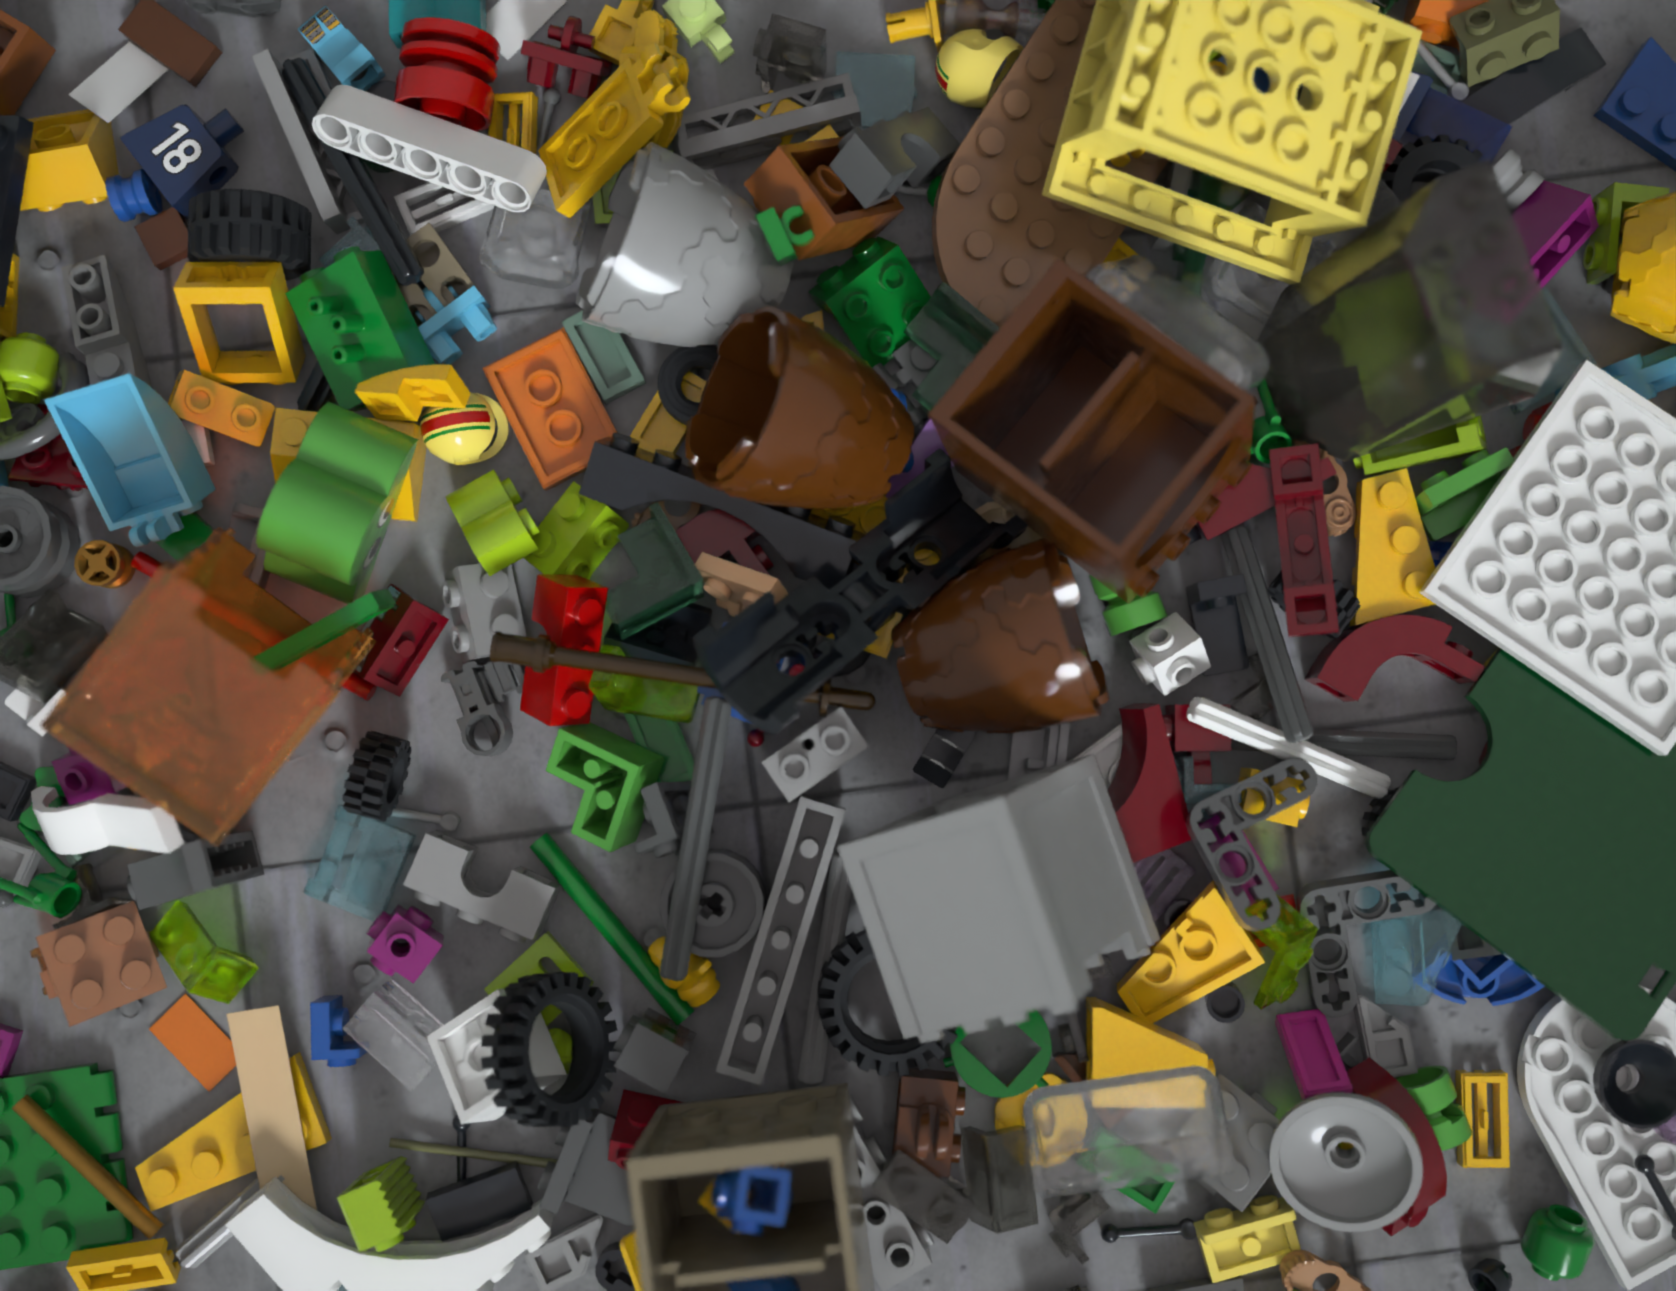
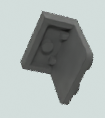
M591 1108L593 1115L587 1120H579V1124L574 1126L561 1127L555 1144L563 1148L557 1163L548 1161L542 1174L538 1189L545 1191L539 1208L558 1214L563 1203L566 1201L624 1225H634L628 1172L620 1168L616 1162L608 1161L610 1138L616 1116L596 1108Z

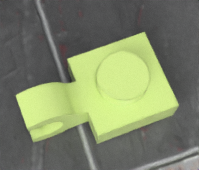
M669 0L662 5L664 15L676 24L677 31L690 47L702 40L720 64L735 53L730 46L732 39L723 27L720 26L726 22L725 12L715 0Z

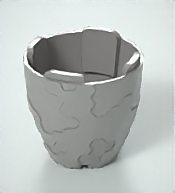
M653 142L648 143L643 150H638L635 161L629 160L622 167L609 196L608 207L613 211V215L595 266L586 269L581 276L575 303L583 309L582 321L606 328L614 333H623L639 340L681 347H697L698 345L717 346L720 337L739 315L744 313L752 314L757 309L765 306L773 307V305H780L790 282L794 260L783 266L779 265L756 218L759 212L739 194L718 181L704 169Z

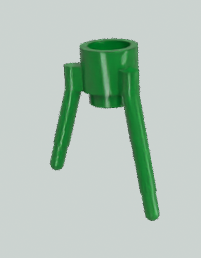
M1251 354L1248 360L1265 416H1260L1253 421L1250 455L1255 453L1258 460L1270 464L1269 450L1292 447V440L1275 409L1258 357L1255 354Z
M20 822L18 829L55 872L38 874L31 880L28 887L0 877V889L15 894L13 901L17 904L44 911L61 919L72 913L80 902L82 895L81 887L73 882L77 871L66 866L34 830Z

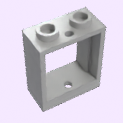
M840 707L761 763L788 802H791L869 746L843 708ZM809 738L813 740V749H807L805 747L804 743L806 739Z

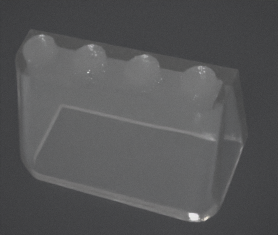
M1187 1066L1040 1087L1031 1092L1024 1103L1023 1116L1034 1189L1042 1199L1233 1174L1236 1163L1221 1087L1216 1076L1201 1066Z

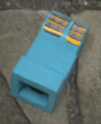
M326 6L322 7L297 28L341 84L367 92L373 84L386 76L372 54L356 39L349 29H345ZM368 67L367 73L362 79L352 81Z

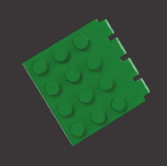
M98 1062L14 1074L0 1078V1270L69 1260L72 1251L118 1245L119 1243L132 1240L134 1238L132 1223L12 1109L16 1103L28 1094L128 1190L125 1159H109V1153L123 1150L119 1112L104 1113L103 1111L104 1106L118 1103L114 1070L99 1071Z

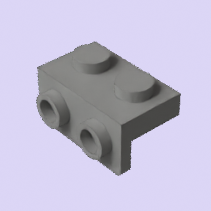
M480 563L457 566L444 575L445 581L442 582L441 586L442 598L445 606L451 608L454 626L451 628V641L454 650L460 653L463 663L490 657L491 641L495 631L527 637L512 565L492 576L488 575Z

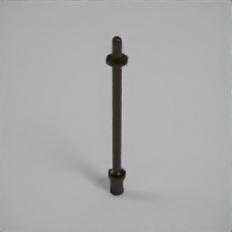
M495 631L491 641V662L531 666L533 671L538 673H545L546 669L557 665L717 689L703 667L561 647L551 640L550 635L539 634L537 638ZM832 677L801 701L819 704L818 712L821 717H826L828 705L869 711L876 704V699L870 692L832 687Z

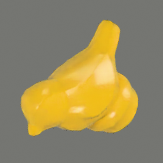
M666 936L657 938L648 948L651 961L659 968V974ZM692 953L690 955L687 975L682 981L668 980L663 977L661 979L666 986L677 990L681 1000L687 1001L691 1007H698L708 1002L718 992L720 982L716 978L715 970L711 968L712 963L706 959L707 957H699Z

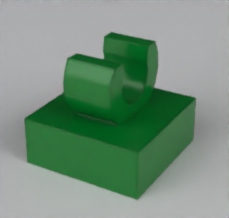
M801 206L788 208L783 213L781 221L774 207L756 215L780 266L798 258L792 244L795 246H806L815 238L812 230L806 231L801 235L793 234L790 231L791 222L804 215Z

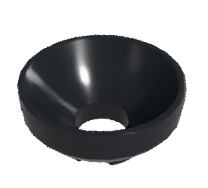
M1634 1039L1621 1040L1612 1044L1603 1052L1594 1069L1593 1085L1596 1097L1606 1112L1623 1124L1641 1129L1658 1127L1676 1115V1056L1670 1050L1650 1040ZM1633 1064L1639 1073L1638 1084L1629 1091H1622L1616 1083L1617 1071L1624 1065Z

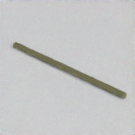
M391 1138L389 1143L391 1148L506 1163L517 1161L521 1165L544 1168L548 1161L553 1163L558 1161V1159Z

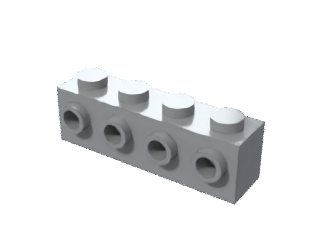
M849 1094L872 1273L880 1289L886 1291L932 1264L929 1246L934 1244V1240L921 1217L915 1221L912 1219L905 1206L911 1202L906 1189L897 1176L890 1180L882 1166V1163L887 1161V1157L874 1135L868 1139L858 1123L864 1120V1117L856 1101Z

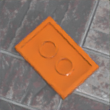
M564 327L482 368L545 491L585 472L594 442L609 436L612 437L613 433H618Z

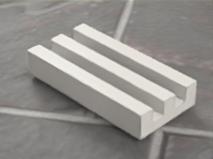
M427 182L394 196L410 236L428 222L438 233L497 206L475 199L416 225L417 222L468 201L472 197L455 192L410 211L409 206L449 189Z

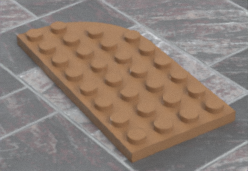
M1055 0L954 152L938 185L932 215V242L938 272L956 310L976 334L987 343L1058 258L1091 281L1126 227L1123 224L1042 196L1096 0ZM1145 150L1144 154L1137 159L1128 152L1127 154L1131 162L1124 167L1114 166L1110 159L1106 160L1105 166L1154 184L1169 159Z

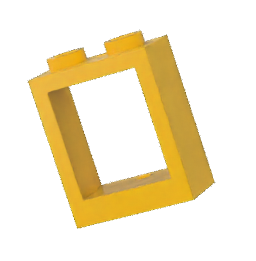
M186 262L173 289L201 376L226 385H237L240 383H270L273 385L296 383L306 354L295 313L285 294L288 292V287L281 262ZM206 304H262L275 351H221Z

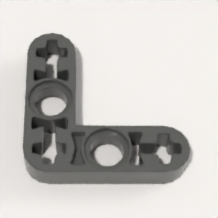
M1291 758L1284 760L1200 801L1190 810L1186 817L1188 834L1232 916L1241 927L1249 931H1260L1273 925L1280 915V903L1242 831L1302 802L1314 792L1317 787L1315 769L1302 759ZM1286 770H1289L1292 775L1301 774L1304 782L1299 785L1300 793L1294 787H1289L1274 796L1271 787L1281 783L1287 777ZM1267 778L1269 780V785L1265 781H1263V779ZM1254 789L1261 794L1264 800V808L1261 813L1248 814L1243 811L1238 802L1239 794L1242 790ZM1275 797L1281 802V804H1276ZM1205 810L1209 816L1217 814L1221 822L1215 828L1220 839L1222 840L1229 834L1234 842L1225 843L1212 853L1208 845L1214 844L1217 840L1209 828L1201 830L1198 826V822L1203 818L1201 811ZM1235 852L1244 859L1245 872L1241 877L1229 878L1224 875L1219 865L1222 854ZM1252 877L1257 885L1250 887L1248 891L1256 902L1264 900L1268 907L1262 912L1264 918L1262 922L1256 915L1251 917L1246 915L1244 909L1250 905V901L1245 891L1235 896L1231 889L1245 884Z
M1391 870L1315 881L1306 884L1297 895L1296 907L1310 992L1317 1008L1329 1017L1345 1016L1354 1009L1357 1003V989L1346 926L1420 915L1429 912L1436 906L1433 901L1421 892L1418 894L1419 899L1412 900L1407 893L1392 894L1396 904L1391 905V896L1386 888V884H1391L1396 893L1411 889L1409 883ZM1364 887H1374L1380 893L1378 903L1369 909H1361L1354 903L1357 891ZM1323 895L1326 902L1331 903L1325 905L1323 909L1328 926H1319V920L1313 908H1307V906L1315 904L1316 896ZM1333 939L1339 943V952L1334 958L1321 960L1314 955V948L1320 940ZM1325 973H1334L1335 981L1340 990L1343 991L1338 994V1001L1330 1002L1326 995L1329 993L1330 988Z

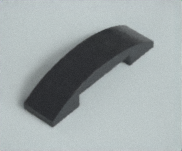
M1581 27L1560 38L1559 49L1546 54L1540 59L1531 60L1506 71L1451 108L1429 126L1436 136L1439 134L1449 135L1450 143H1454L1458 138L1467 141L1466 149L1471 152L1492 139L1498 132L1562 91L1569 90L1602 69L1606 62Z

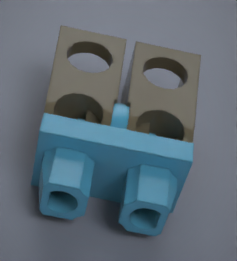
M428 222L407 238L424 269L422 282L426 287L422 289L418 283L403 286L399 283L392 269L391 272L431 356L441 365H451L463 354L451 336L463 327H466L475 340L479 342L497 330V326L487 310L491 306L443 239Z

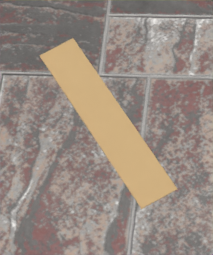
M279 1005L227 1013L259 1187L261 1189L274 1177L278 1178L282 1175L285 1178L282 1183L302 1202L317 1210Z

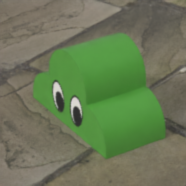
M331 402L326 403L310 424L296 459L285 468L276 482L262 513L256 544L258 548L266 551L264 570L347 605L364 596L418 439Z

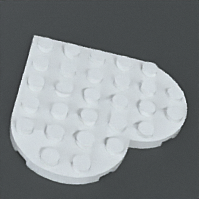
M1640 986V987L1643 988L1645 991H1647L1649 994L1651 993V991H1652L1651 989H1648V988H1646V987ZM1556 995L1535 1015L1521 1042L1517 1061V1082L1520 1097L1530 1121L1581 1215L1587 1220L1588 1228L1592 1231L1594 1239L1616 1280L1623 1288L1630 1290L1676 1265V1241L1671 1234L1673 1225L1645 1174L1639 1172L1634 1165L1635 1158L1638 1155H1648L1654 1160V1172L1676 1210V1115L1658 1127L1641 1129L1623 1124L1606 1112L1599 1103L1594 1091V1069L1603 1052L1612 1044L1621 1040L1607 1034ZM1666 997L1648 1026L1636 1039L1650 1040L1663 1045L1676 1056V1003ZM1633 1064L1624 1065L1617 1071L1616 1083L1620 1090L1629 1091L1638 1084L1639 1073Z

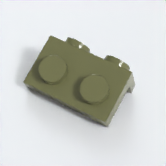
M1489 0L1452 16L1449 20L1450 29L1459 42L1460 71L1467 87L1484 80L1493 79L1505 71L1531 60L1540 59L1546 54L1559 49L1560 8L1554 0Z

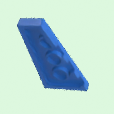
M1650 37L1641 45L1593 116L1676 172V63Z

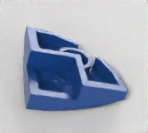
M1447 933L1435 943L1412 973V976L1430 992L1443 999L1463 1005L1467 1002L1464 997L1487 998L1492 1006L1504 1005L1526 998L1545 987L1503 954L1453 961Z

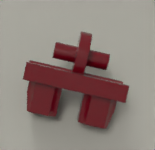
M569 16L564 28L550 24L548 38L560 41L561 48L538 41L523 40L521 54L529 56L527 64V82L555 88L558 67L563 65L572 68L568 93L588 99L600 87L602 76L611 75L612 62L577 53L579 47L593 50L595 44V36L582 33V20L579 17Z

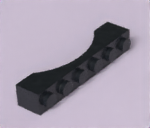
M613 433L612 437L609 436L594 442L579 491L580 495L619 510L642 503L664 500L690 501L708 505L743 520L763 535L784 558L796 578L806 581L811 576H814L830 590L852 572L855 560L850 556L848 548L865 535V533L854 530L856 526L854 522L835 515H830L828 519L812 514L811 508L774 506L746 501L744 498L731 497L723 491L710 488L695 480L692 468L681 464L682 457L660 449L655 450V453L646 451L638 447V440L627 435Z

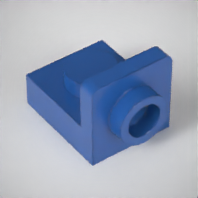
M326 995L310 1003L311 1060H327V1066L345 1067L355 1065L357 1063L356 1058H360L370 1051L369 1040L343 1041V1036L348 1034L350 1025L349 1010L347 1007H343V995Z

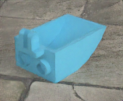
M128 373L44 400L109 531L131 525L132 529L129 531V539L135 547L147 545L151 541L164 540L171 533L182 530L184 525L180 517L201 509L204 506L202 500L216 490L192 437L178 415L161 395L146 382Z

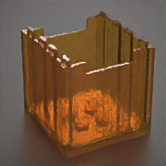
M218 527L212 532L205 543L174 564L166 562L159 568L40 724L41 728L217 847L344 688L342 685L377 642L370 637L373 631L368 627L364 632L355 628L278 671L273 672L254 659V656L312 624L243 574L256 555L235 540L233 536L237 531L231 527L227 530Z

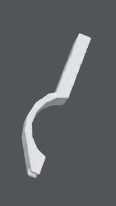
M40 786L31 791L34 813L51 851L57 854H80L98 850L109 845L169 854L180 847L181 844H185L167 800L107 793L93 800L73 806L52 808L48 807V805L59 796L56 788Z

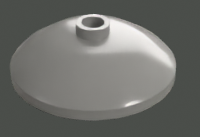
M1343 1092L1312 1096L1294 1105L1284 1114L1276 1125L1271 1138L1269 1164L1277 1189L1295 1211L1320 1226L1344 1232H1364L1378 1229L1401 1217L1411 1207L1419 1193L1423 1177L1421 1151L1414 1134L1394 1111L1371 1098ZM1348 1142L1354 1147L1349 1150H1343L1337 1144Z

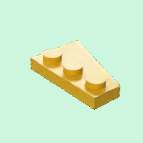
M1407 468L1357 482L1355 505L1357 516L1354 525V538L1357 539L1355 567L1352 568V585H1354V597L1358 598L1359 605L1361 606L1350 620V626L1434 605L1435 603L1419 593L1435 570V565Z
M1212 880L1161 935L1160 939L1149 948L1151 954L1141 957L1117 983V993L1132 1014L1154 1023L1264 964L1265 959L1248 931L1236 922L1214 880Z

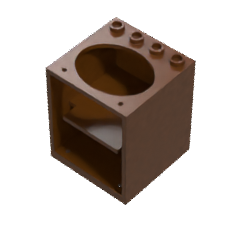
M1058 258L929 412L928 416L959 474L1014 516L1018 515L1028 524L1029 528L1042 538L1045 537L1049 543L1056 544L1059 551L1130 604L1136 595L1144 598L1153 589L1160 578L1156 571L1167 558L1175 561L1182 554L1191 540L1187 534L1199 521L1204 525L1212 518L1221 505V501L1217 498L1228 485L1234 488L1237 487L1250 471L1252 464L1248 461L1250 460L1256 398Z

